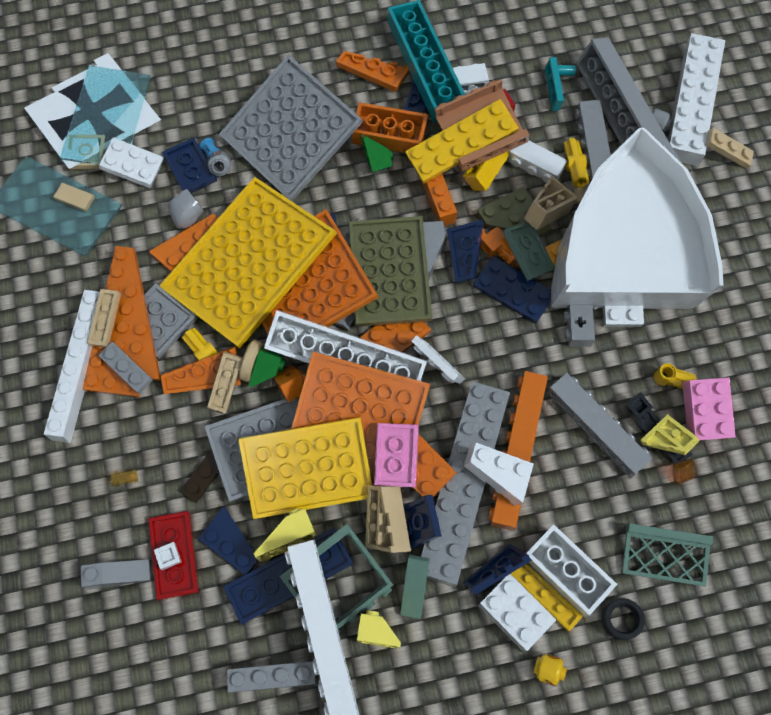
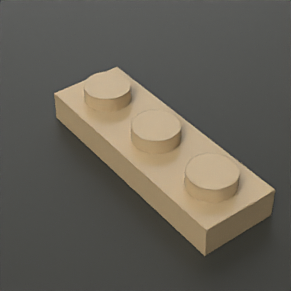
M715 128L708 130L706 146L744 168L752 165L753 150Z
M100 289L87 342L90 346L106 348L109 345L121 297L119 291Z
M228 352L223 353L207 408L223 413L227 412L243 357Z

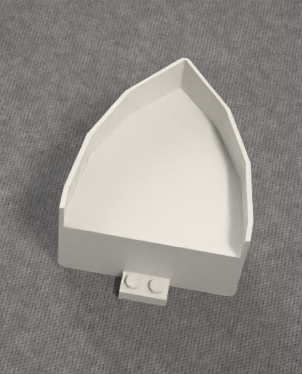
M645 128L637 129L597 169L558 247L551 286V306L553 308H568L570 304L593 305V308H603V327H642L644 325L643 309L695 308L724 286L722 261L712 214L688 169Z

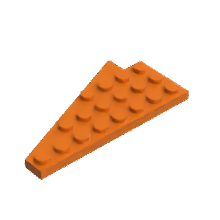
M115 246L105 290L119 291L121 297L110 343L114 342L153 380L161 381L136 250L131 247ZM92 346L83 390L140 398V394L98 356L105 347Z

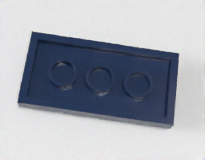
M494 256L491 257L473 283V287L535 324H537L551 303V289L534 279L527 281L523 273Z

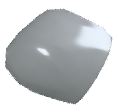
M187 189L168 203L171 219L178 229L191 227L204 212Z

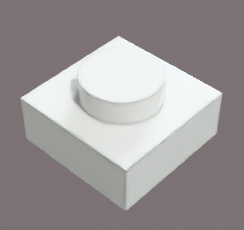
M174 542L154 550L160 570H165L182 563Z

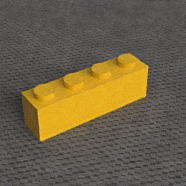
M510 151L466 170L463 177L473 191H487L507 160Z

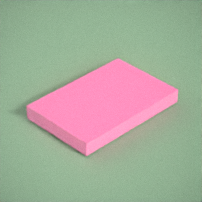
M377 423L374 485L416 487L419 425Z

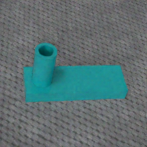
M550 57L545 66V74L552 111H559L564 102L560 76H575L576 66L558 65L557 58Z

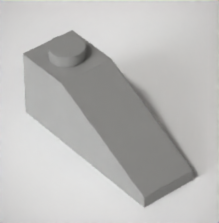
M443 221L423 222L429 280L444 247V241L448 238L447 227L444 228Z
M150 560L104 562L81 566V587L89 590L151 581Z

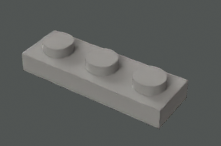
M111 342L98 355L139 394L153 381L114 342Z

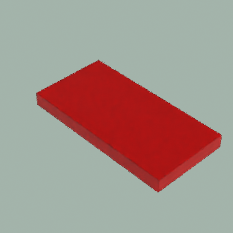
M184 511L148 518L156 600L199 593L190 512ZM174 542L182 563L165 570H160L154 550Z

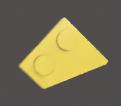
M668 414L641 439V443L645 446L686 455L699 442L697 436Z

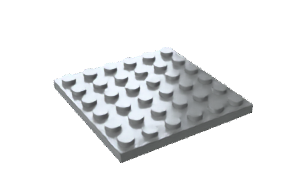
M288 54L219 135L285 197L293 201L361 125L363 120Z

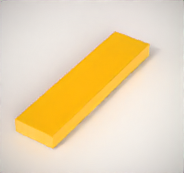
M528 564L511 573L568 632L583 617L576 608Z

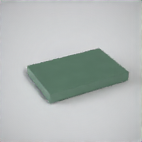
M528 222L502 231L527 281L554 271L555 266L535 228Z

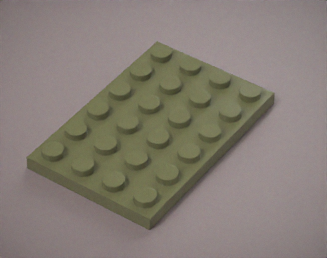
M423 217L349 221L351 251L379 296L376 300L355 311L356 327L432 321Z

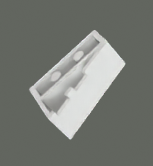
M479 443L470 446L464 467L483 482H487L497 493L505 496L514 506L523 503L533 463Z

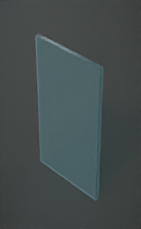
M89 65L60 159L99 165L113 137L132 144L151 76Z
M27 156L0 189V213L85 257L122 207L121 203ZM61 183L94 195L95 199L87 212L56 201L53 198Z

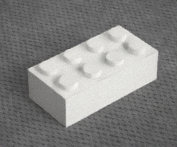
M554 524L527 552L532 560L529 564L584 617L590 616L617 586L616 582Z

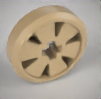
M254 339L248 345L239 370L240 380L250 381L258 351L263 346L261 341Z

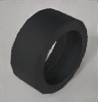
M619 598L605 606L602 612V624L604 630L611 637L617 640H629L637 637L642 632L645 625V616L641 607L636 602L626 598ZM617 607H626L635 616V625L628 632L616 630L611 623L612 611Z

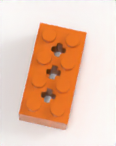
M359 102L356 114L362 118L363 122L353 132L352 144L362 145L359 135L363 134L391 151L406 153L405 151L424 141L428 126V114Z

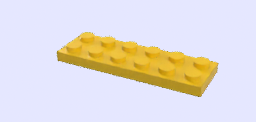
M499 99L405 152L424 184L458 165L459 158L518 132L519 127L502 100Z

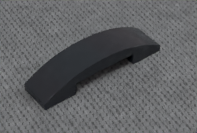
M641 392L625 404L631 417L644 435L660 422V419L651 410L653 406ZM657 449L676 467L692 455L690 451L686 455Z

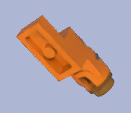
M496 227L486 234L483 228L480 248L490 259L492 256L498 255L508 262L511 267L519 269L520 266L502 233L503 230Z

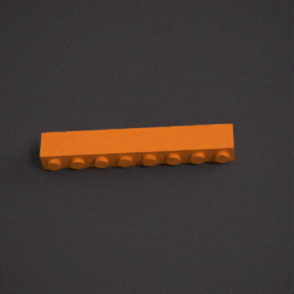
M528 371L524 372L523 377L519 376L517 388H520L519 395L515 394L513 406H516L515 413L511 412L509 424H512L511 431L506 433L505 442L508 445L507 450L503 449V453L530 462L548 376ZM494 489L492 499L495 500L494 508L490 507L488 519H491L490 526L514 531L517 526L521 504L514 506L510 503V500L497 493Z

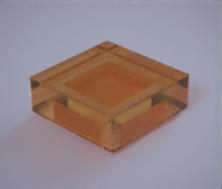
M692 459L673 465L674 481L678 485L696 478L695 462Z

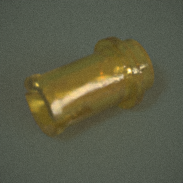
M137 470L115 471V473L111 474L112 485L120 487V484L138 482Z

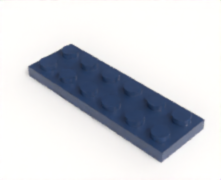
M335 527L313 538L315 539L316 547L337 532ZM341 540L319 556L325 580L354 565ZM285 554L223 587L241 625L250 622L294 597L279 577L292 567V564H287Z

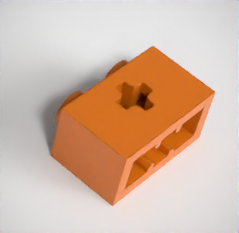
M292 364L283 369V371H279L273 378L280 392L289 403L300 397L306 376L300 368L296 369Z

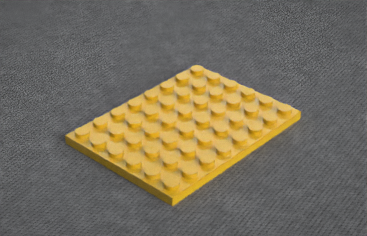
M254 177L159 286L240 349L337 233L333 228Z

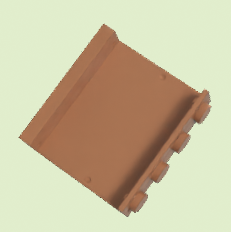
M502 79L491 81L482 88H475L469 94L459 95L453 101L441 103L435 108V117L443 131L501 99L519 127L518 132L459 158L458 165L461 171H465L519 147L529 140L527 129H522L502 89Z

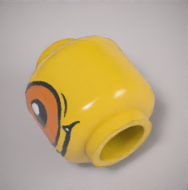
M545 653L542 657L537 658L534 674L537 675L538 681L557 686L560 680H565L567 668L563 667L564 662L561 658Z

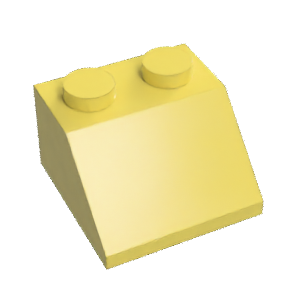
M366 610V614L361 613L357 636L358 643L400 649L401 642L384 618L379 616V612Z

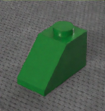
M363 134L359 135L370 171L376 172L393 166L392 160H394L391 150Z
M263 345L258 351L248 386L258 385L276 376L279 371H283L286 364L284 355L265 349Z

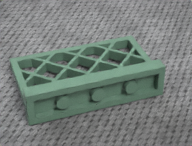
M630 523L625 524L624 532H626L621 573L706 587L710 545H713V536ZM631 537L639 538L643 543V546L637 551H634L630 546ZM654 541H659L664 549L655 555L649 545ZM675 544H680L685 552L676 558L670 551V548ZM696 547L704 548L703 557L696 561L690 552ZM647 548L653 557L646 563H643L637 554ZM667 551L673 561L664 566L658 557ZM686 555L694 562L687 570L679 562ZM635 556L641 567L635 571L627 570L628 561ZM654 560L662 568L656 574H652L646 567ZM676 563L683 573L677 577H672L667 569ZM696 566L701 571V581L693 580L688 574Z

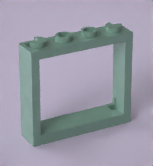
M348 524L317 547L319 556L344 536L348 535L384 583L336 620L339 633L342 631L341 626L346 622L348 625L358 619L357 614L364 609L366 612V610L372 608L375 605L374 600L379 596L382 598L387 596L392 591L390 587L393 586L392 582ZM291 567L279 577L296 598L299 592L297 586L293 587L290 574H292L293 568Z

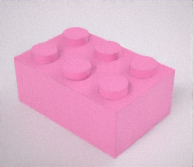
M730 378L683 381L687 430L697 436L699 440L736 438Z

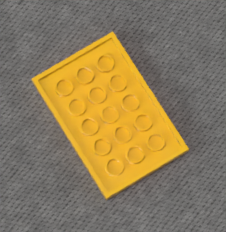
M361 417L238 439L253 519L285 514L297 508L308 510L367 499L368 485H372Z

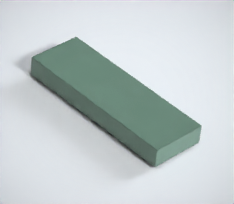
M409 555L400 615L421 619L430 559Z

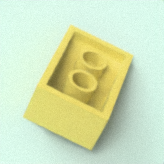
M297 508L289 512V516H286L254 553L255 558L260 563L288 551L287 547L317 537L306 510Z

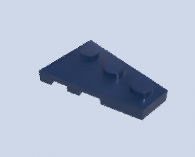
M483 220L447 229L456 283L473 280L476 277Z
M509 543L464 581L463 584L469 591L477 595L532 560L527 553Z

